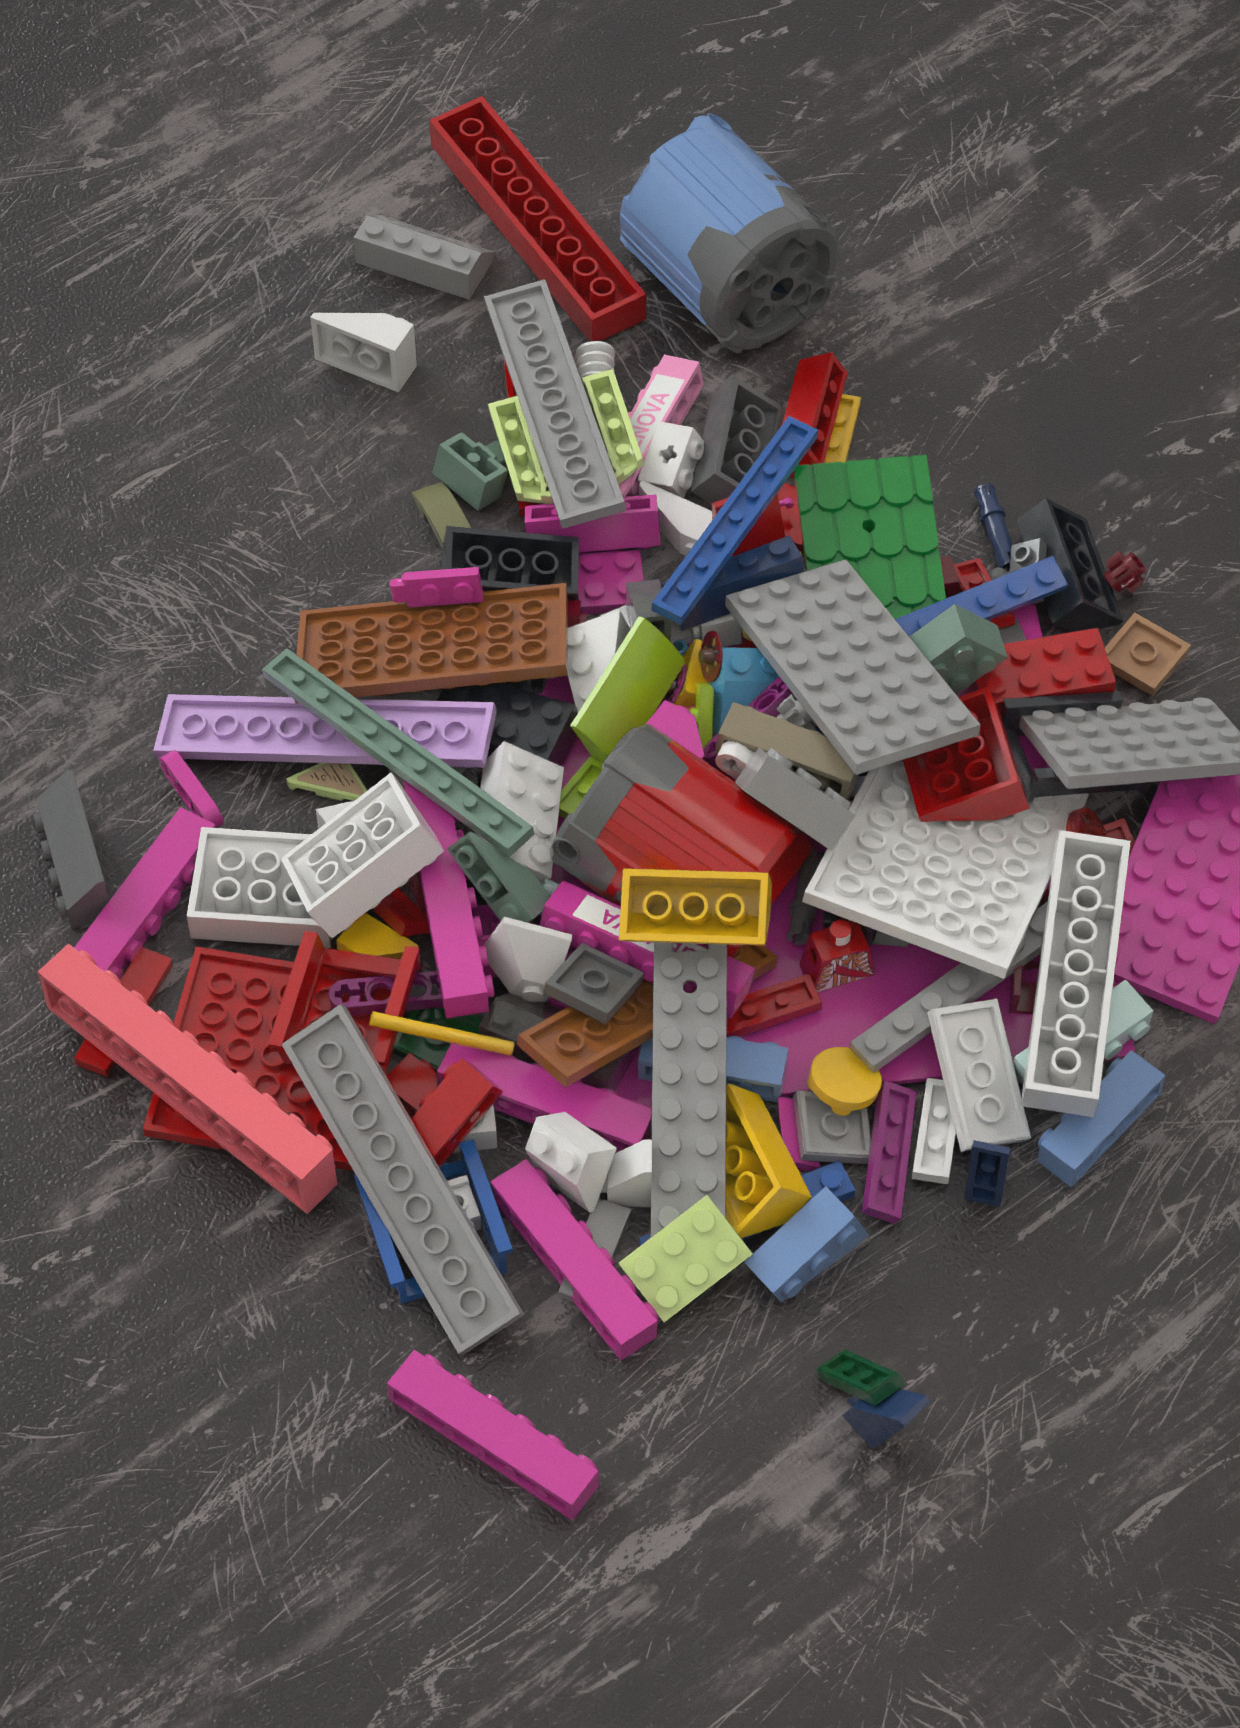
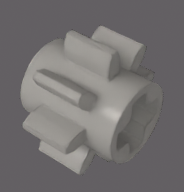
M793 694L780 703L777 710L781 714L776 718H783L794 725L808 730L816 729L817 724Z

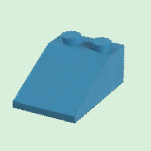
M722 647L723 658L719 676L714 682L707 681L714 688L712 738L718 734L733 702L748 706L779 677L758 648Z

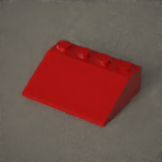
M989 686L958 697L979 722L980 732L978 736L903 759L921 822L999 820L1030 809L1003 720Z

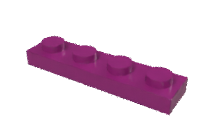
M884 1080L881 1083V1088L876 1098L862 1213L895 1224L901 1219L917 1091Z

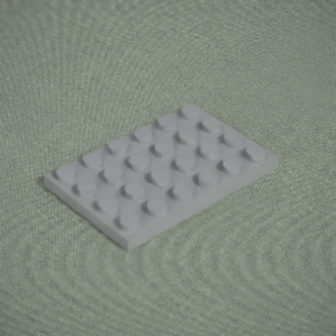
M1199 697L1193 699V701L1185 702L1164 700L1160 704L1136 702L1131 703L1129 706H1122L1121 709L1110 705H1101L1097 707L1096 711H1084L1083 709L1072 707L1067 708L1065 713L1055 714L1046 710H1037L1033 712V715L1021 716L1019 724L1020 729L1067 789L1240 774V731L1218 706L1208 698Z

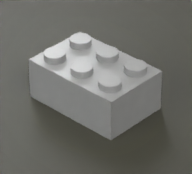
M758 748L735 783L750 796L832 850L856 816L848 809L851 803L830 787L823 792L819 789L822 783L801 767L796 772L791 770L790 768L793 763L773 748H770L768 752Z

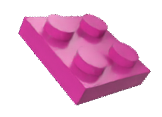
M640 549L579 554L578 600H581L582 613H607L625 606L626 583L643 581Z

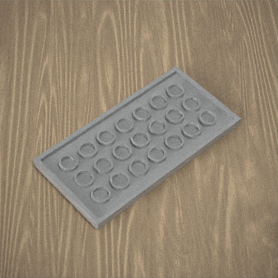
M846 559L726 595L725 606L855 775L979 735V722Z

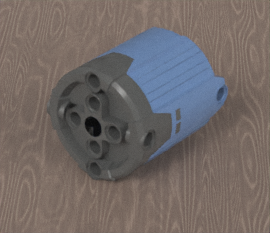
M709 113L707 116L695 117L686 132L673 137L650 155L649 164L638 177L630 194L623 197L620 210V240L624 246L717 337L722 345L733 352L741 353L742 350L761 348L762 344L782 336L803 319H808L830 297L831 287L837 274L835 269L839 247L835 235L836 229L823 214L814 209L732 130L727 122L714 114Z

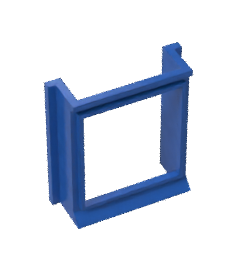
M473 1139L459 1143L461 1160L442 1165L440 1170L447 1181L467 1175L469 1186L480 1213L481 1226L492 1254L490 1256L499 1272L504 1274L507 1273L506 1254L512 1253L513 1249ZM354 1174L391 1288H397L401 1304L425 1297L415 1277L405 1280L389 1231L356 1174Z

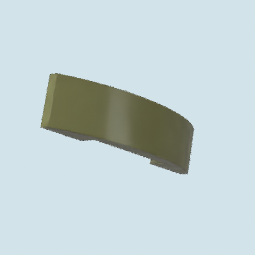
M442 482L411 492L423 519L428 520L441 547H443L446 526L471 528L456 499Z

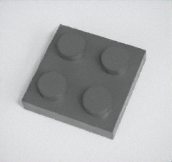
M581 943L545 982L544 994L606 1024L643 983L644 973L587 944Z

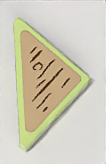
M319 763L286 778L287 785L291 790L296 788L316 792L318 796L340 801L342 799L355 801L367 792L351 764Z

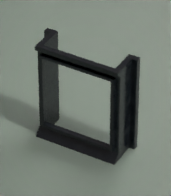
M1119 691L1003 699L1002 705L1004 710L1002 720L1028 801H1034V797L1138 790L1145 796L1149 782L1067 789L1052 768H1038L1032 772L1017 737L1025 735L1019 727L1021 716L1033 715V712L1037 710H1046L1052 714L1065 713L1067 708L1072 707L1080 708L1084 711H1096L1098 706L1110 705L1121 709L1123 699Z

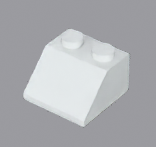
M566 1112L536 1117L525 1148L534 1168L539 1167L542 1169L550 1185L586 1211L594 1212L617 1148Z

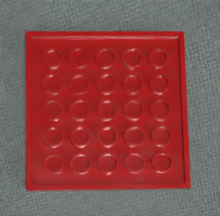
M195 947L173 1023L174 1026L182 1033L184 1031L190 1032L198 1040L200 1047L208 1053L210 1051L217 1053L224 1060L226 1067L232 1072L244 1074L252 1083L253 1088L260 1094L268 1093L278 1103L279 1108L287 1115L292 1113L299 1117L305 1124L306 1129L314 1136L319 1134L326 1138L333 1147V1158L336 1168L353 1171L295 1067L292 1064L284 1063L277 1049L270 1048L268 1045L294 962ZM323 967L304 1029L332 1010L329 1001V990L334 983L344 979L376 977L377 975ZM379 988L372 992L371 997L377 1001H384L390 997L391 992L385 988ZM360 991L361 1002H365V992ZM349 993L342 994L341 999L343 1003L349 1002ZM372 1014L352 1016L373 1053L380 1028L370 1026ZM153 1092L143 1127L144 1136L224 1149L214 1139Z

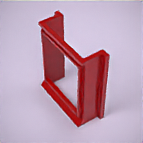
M304 931L268 1042L269 1047L277 1049L284 1063L292 1064L281 1044L304 1029L323 967L395 978L385 1014L403 1018L416 972L421 968L418 961L420 949L405 946L401 959L328 949L324 947L318 933ZM380 1028L373 1054L387 1077L386 1070L398 1032Z

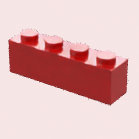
M832 352L799 360L794 376V382L781 426L790 416L818 429L817 439L798 465H812L825 462L848 374ZM794 471L791 473V475H790L788 478H793V477H794Z
M463 1058L459 1062H454L446 1069L443 1074L444 1080L435 1091H429L419 1103L420 1109L411 1118L439 1168L504 1092L476 1066Z

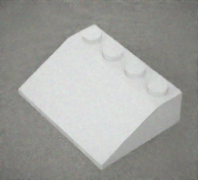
M390 773L283 856L281 860L307 912L333 938L341 931L348 929L355 920L369 909L375 908L383 898L396 888L406 884L409 878L419 870L433 863L437 856L444 852V849L401 784Z
M201 827L187 911L190 937L193 939L300 946L304 931L318 933L324 947L330 948L332 938L307 912L281 860L283 856L312 834Z

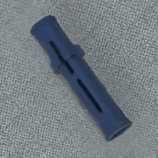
M988 483L989 491H987L986 484H981L974 490L981 510L979 518L982 525L986 526L998 567L1004 569L1006 567L1007 571H1010L1012 542L1004 520L1006 513L1004 508L999 505L994 485Z

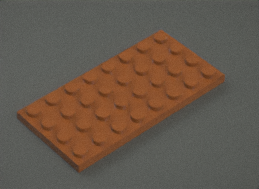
M566 583L484 591L483 602L409 607L406 602L396 603L389 601L300 611L296 655L354 697L384 696L403 692L416 693L423 690L452 689L471 685L484 686L491 683L520 682L529 679H552L558 676H568Z

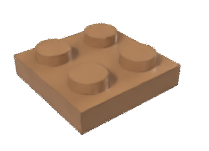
M1134 613L1105 647L1113 674L1151 696L1156 694L1187 657L1191 649L1189 643L1137 613Z

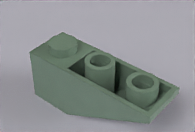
M469 832L447 848L448 852L500 921L503 917H508L528 923L543 911L544 905L551 897L533 872L473 832Z

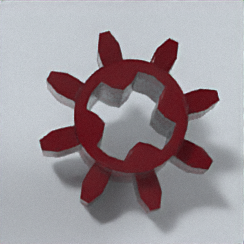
M1118 551L1107 560L1108 564L1106 566L1109 569L1104 575L1116 591L1121 592L1127 588L1130 593H1133L1143 585L1142 581L1144 578L1141 575L1146 572V568L1134 553L1130 552L1128 555L1123 556Z

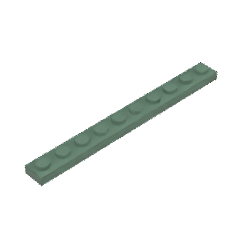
M286 648L262 669L264 678L507 856L511 857L534 836L532 825Z

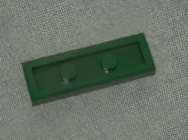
M843 1350L817 1369L823 1382L872 1405H877L905 1386L899 1373L848 1350Z

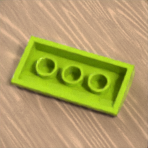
M639 616L570 725L590 755L602 763L624 735L632 728L645 725L649 721L686 662L675 646L644 617Z

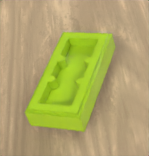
M696 683L695 708H690L689 711L695 716L702 748L712 739L714 688L709 683Z

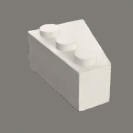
M620 609L568 628V678L577 712L582 708L631 630Z

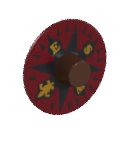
M708 631L702 641L698 659L704 679L708 682H714L721 670L723 651L718 633L716 631Z

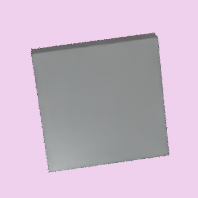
M797 1090L793 1096L800 1160L837 1162L840 1160L841 1163L868 1164L871 1135L867 1107L854 1110L847 1116H840L834 1113L831 1106L820 1100L813 1091Z

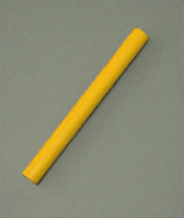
M374 1011L370 1018V1026L511 1056L514 1048V1042Z

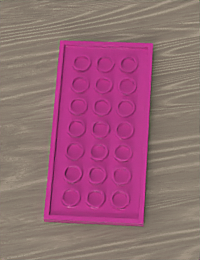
M1240 774L1160 781L1128 858L1113 982L1118 984L1127 980L1139 993L1216 1024L1240 964Z

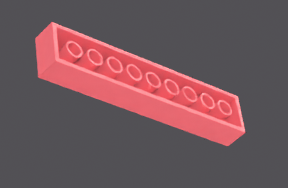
M67 944L38 971L47 1009L176 1109L186 1119L210 1136L305 1213L308 1214L338 1185L333 1147L326 1138L319 1134L314 1136L310 1133L299 1117L292 1113L287 1115L268 1093L260 1094L253 1088L252 1083L244 1074L240 1072L234 1073L228 1069L224 1060L213 1051L208 1053L200 1047L198 1040L190 1032L184 1031L182 1033L178 1030L163 1011L158 1010L155 1012L150 1008L140 993L135 990L130 992L122 986L121 981L110 970L104 972L96 966V962L86 951L81 950L79 952L70 944Z

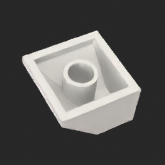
M503 917L484 944L488 964L510 994L521 996L529 1002H545L549 997L544 994L545 982L564 963L572 940V934Z

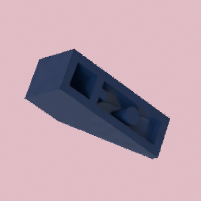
M976 1140L973 1141L964 1199L998 1207L1001 1206L1010 1166L1011 1148Z
M903 1389L897 1390L877 1405H872L852 1395L846 1401L851 1407L842 1416L866 1443L874 1449L906 1426L931 1401L926 1395Z

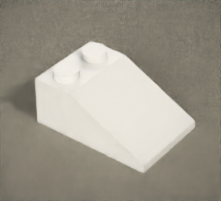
M313 313L310 317L316 360L396 392L401 390L417 367L414 324L409 323L403 318H397L386 313Z

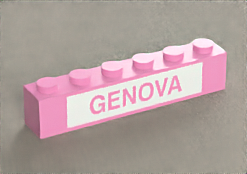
M664 355L659 365L654 367L651 379L645 389L640 391L634 408L631 412H628L643 457V463L658 422L681 425L704 386L698 361ZM641 468L619 484L623 497L639 496L640 483L637 479Z

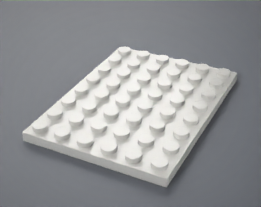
M903 760L869 770L849 808L856 816L833 849H827L805 890L802 902L1005 979L1050 882L1059 830L1073 832L1089 793L1034 797V801H1028L1030 809L999 820L921 822Z

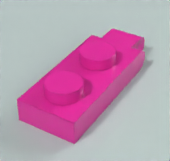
M479 567L406 572L401 576L402 578L392 579L389 582L393 602H406L409 607L483 602L484 593Z

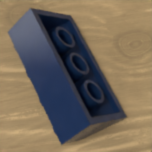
M789 535L730 557L682 625L678 624L681 631L730 614V611L725 606L726 595L805 572L802 556L791 536ZM667 581L661 583L662 588L664 587Z

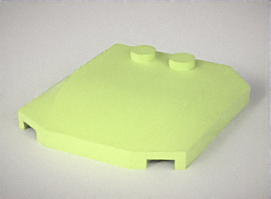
M611 369L582 377V382L619 485L641 468L644 463L614 371ZM518 396L489 403V412L517 500L554 504Z

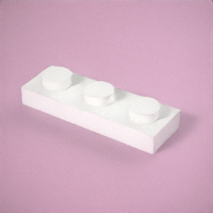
M927 1078L912 1179L948 1184L956 1130L944 1080Z

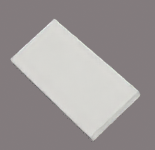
M986 1000L928 1011L927 1014L960 1151H971L974 1140L1000 1146L1031 1139L1024 1106H1021L1022 1097L998 1000Z

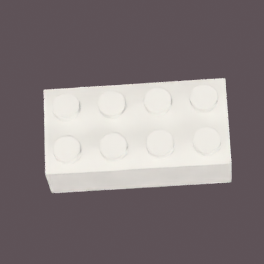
M504 741L487 758L485 768L482 770L480 788L533 826L534 836L510 858L533 872L542 884L544 878L550 879L552 875L553 861L550 856V848L556 837L564 767ZM474 831V834H476L477 836H479L480 838H482L483 840H485L486 842H488L486 839H484L483 837H481L479 834H477V833Z

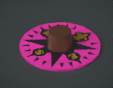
M685 664L661 701L660 706L665 700L672 704L676 700L685 679Z

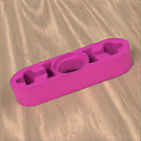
M173 750L160 757L159 763L165 776L189 810L214 823L216 828L224 825L223 817L218 807L180 754Z

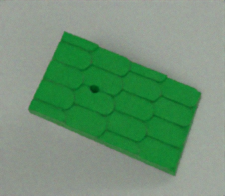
M927 455L796 466L794 478L806 571L846 559L894 619L946 599Z

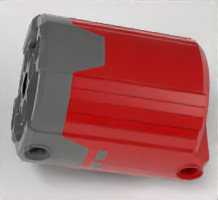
M651 724L632 728L621 738L603 762V770L591 785L574 813L571 812L564 820L550 848V856L554 864L609 902L620 907L623 869L769 873L772 882V909L798 875L812 852L810 841L796 826L750 796L730 778ZM727 945V956L734 958L743 945Z

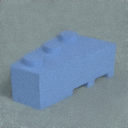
M825 1186L744 1263L775 1297L782 1302L786 1298L794 1297L806 1283L868 1238L869 1235L857 1218Z

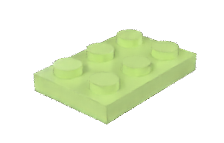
M706 1195L621 1260L619 1265L648 1303L655 1309L661 1320L665 1322L753 1253L711 1198Z

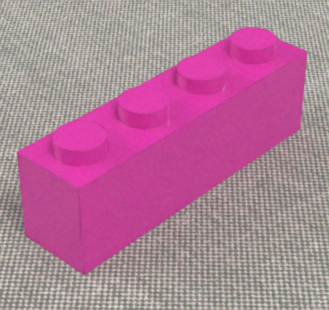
M657 494L623 497L626 511L564 529L561 527L554 504L525 506L526 533L579 537V554L601 550L610 552L635 547L648 549L652 546L661 545Z

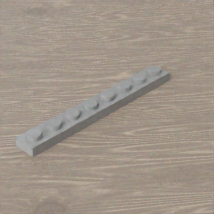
M1048 901L1036 910L1005 979L1014 973V969L1020 965L1023 967L1041 954ZM960 963L850 1042V1049L872 1073H875L932 1032L927 1014L928 1011L936 1008L972 1003L1004 979Z

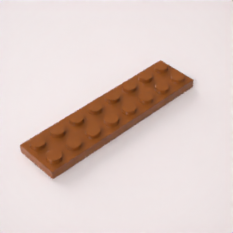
M743 945L734 959L755 968L753 981L776 968L778 956L766 946ZM643 979V983L606 1024L569 1006L520 1033L517 1045L566 1088L653 1038L654 983Z

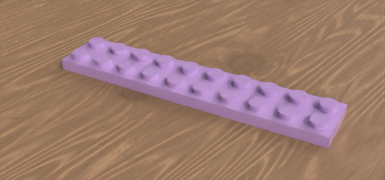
M168 694L153 750L157 758L176 750L183 759L383 765L300 703L295 704V700L292 697ZM358 699L450 767L485 768L497 713L494 702Z

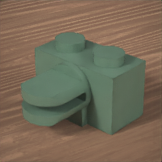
M461 432L439 445L432 473L479 511L500 499L508 469L498 441H493L484 446L480 442H473Z

